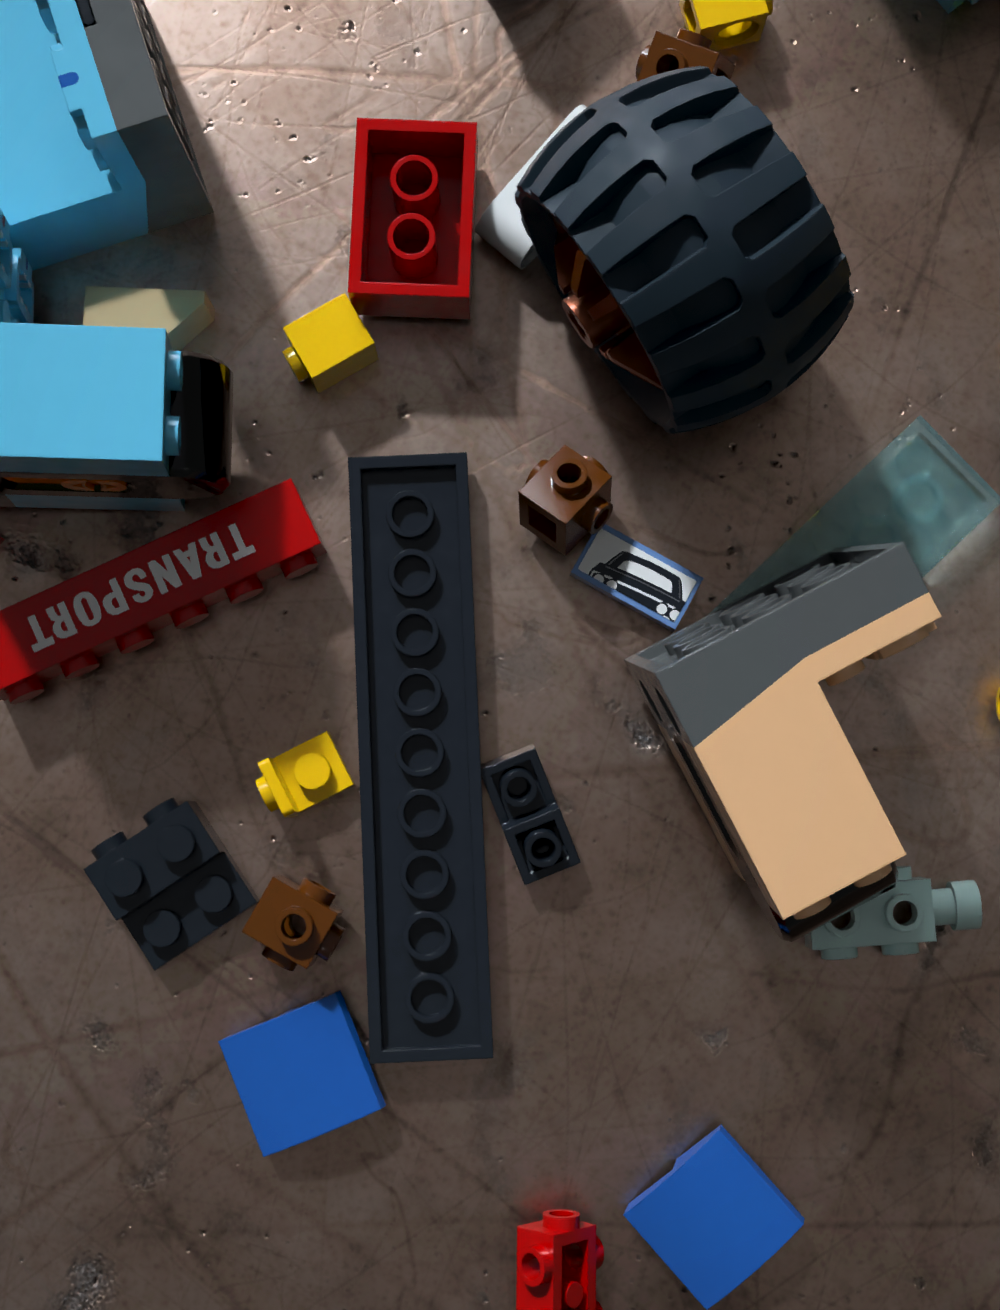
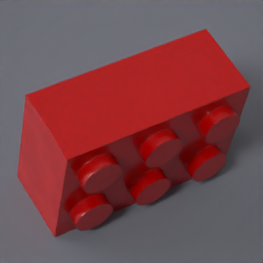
M357 118L348 295L358 315L470 320L478 161L477 122Z

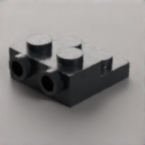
M170 798L154 807L142 817L148 827L130 839H127L123 831L109 837L91 850L96 861L83 869L115 920H123L154 971L160 969L259 902L256 893L196 801H186L178 805L174 798Z

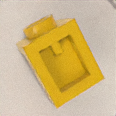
M328 731L274 758L268 757L258 762L263 776L255 780L259 793L271 812L280 809L285 818H292L355 786Z

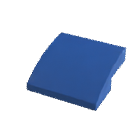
M341 990L291 1009L280 1016L218 1041L263 1157L328 1133L386 1106Z
M722 1125L718 1126L679 1156L673 1169L629 1202L623 1214L706 1310L723 1299L758 1270L804 1225L805 1218Z

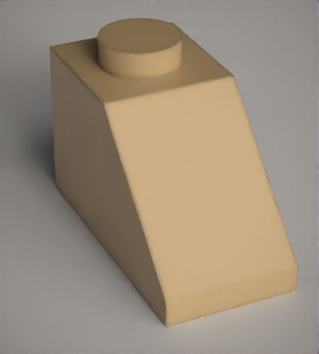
M85 286L83 325L166 328L173 350H182L215 320V308L205 291Z

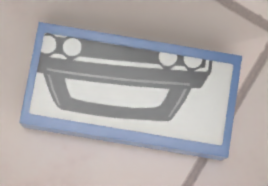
M606 524L600 531L591 535L570 573V576L672 632L677 628L704 579Z

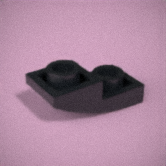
M533 744L481 764L482 779L524 885L581 863Z

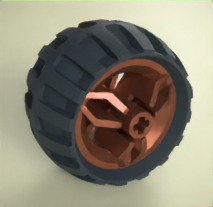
M704 66L676 69L653 75L599 99L575 116L543 147L529 165L516 186L517 191L515 192V201L520 208L521 221L526 233L537 251L543 268L562 298L563 309L574 329L590 348L594 349L601 361L606 364L618 380L619 385L641 407L645 415L653 423L661 425L665 432L669 434L693 431L721 423L743 414L778 395L803 375L825 352L849 317L848 314L854 304V294L851 292L849 284L851 272L846 255L842 253L834 233V224L825 206L820 203L806 177L807 173L793 151L790 152L773 129V124L757 105L753 106L739 92L738 86L724 75L716 76L712 74L710 69Z

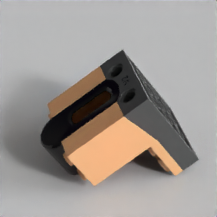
M904 542L836 547L624 659L733 870L746 882L766 919L780 939L793 942L895 888L898 881V870L895 861L907 855L818 684L823 679H825L828 686L846 681L865 669L862 661L863 658L873 660L888 658L929 636V632L937 629L934 621L942 616Z

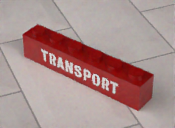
M290 478L0 610V700L5 701L8 699L10 704H18L32 699L45 691L42 683L62 674H64L66 679L82 676L99 667L100 664L97 658L118 648L121 654L139 650L155 640L153 632L173 623L176 629L191 626L208 617L209 612L207 608L228 598L231 604L246 601L260 594L264 590L261 583L283 573L285 579H291L317 567L318 562L316 558L326 554L327 551L293 480Z

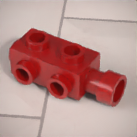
M554 1209L544 1211L543 1220L517 1226L516 1310H603L600 1303L596 1300V1270L603 1264L604 1248L601 1240L596 1235L595 1224L580 1221V1213L577 1211Z

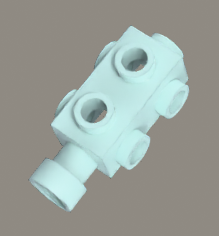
M896 866L898 879L888 874L881 880L864 887H855L852 883L830 895L831 903L819 913L804 919H795L792 915L791 924L794 936H805V946L811 950H820L821 959L824 960L858 957L857 947L881 945L883 955L919 953L918 943L937 941L935 926L950 925L954 931L980 929L982 925L981 896L977 883L974 880L947 882L946 888L932 889L931 879L912 877L911 866ZM907 901L911 905L912 917L908 922L898 924L894 920L893 909L897 903ZM844 905L850 910L851 920L846 927L835 928L830 920L831 912L837 906Z

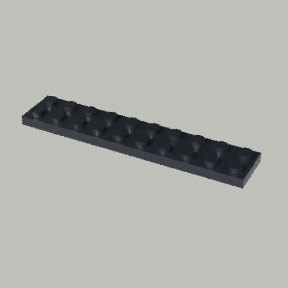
M467 452L348 457L370 1064L493 1058V1032Z

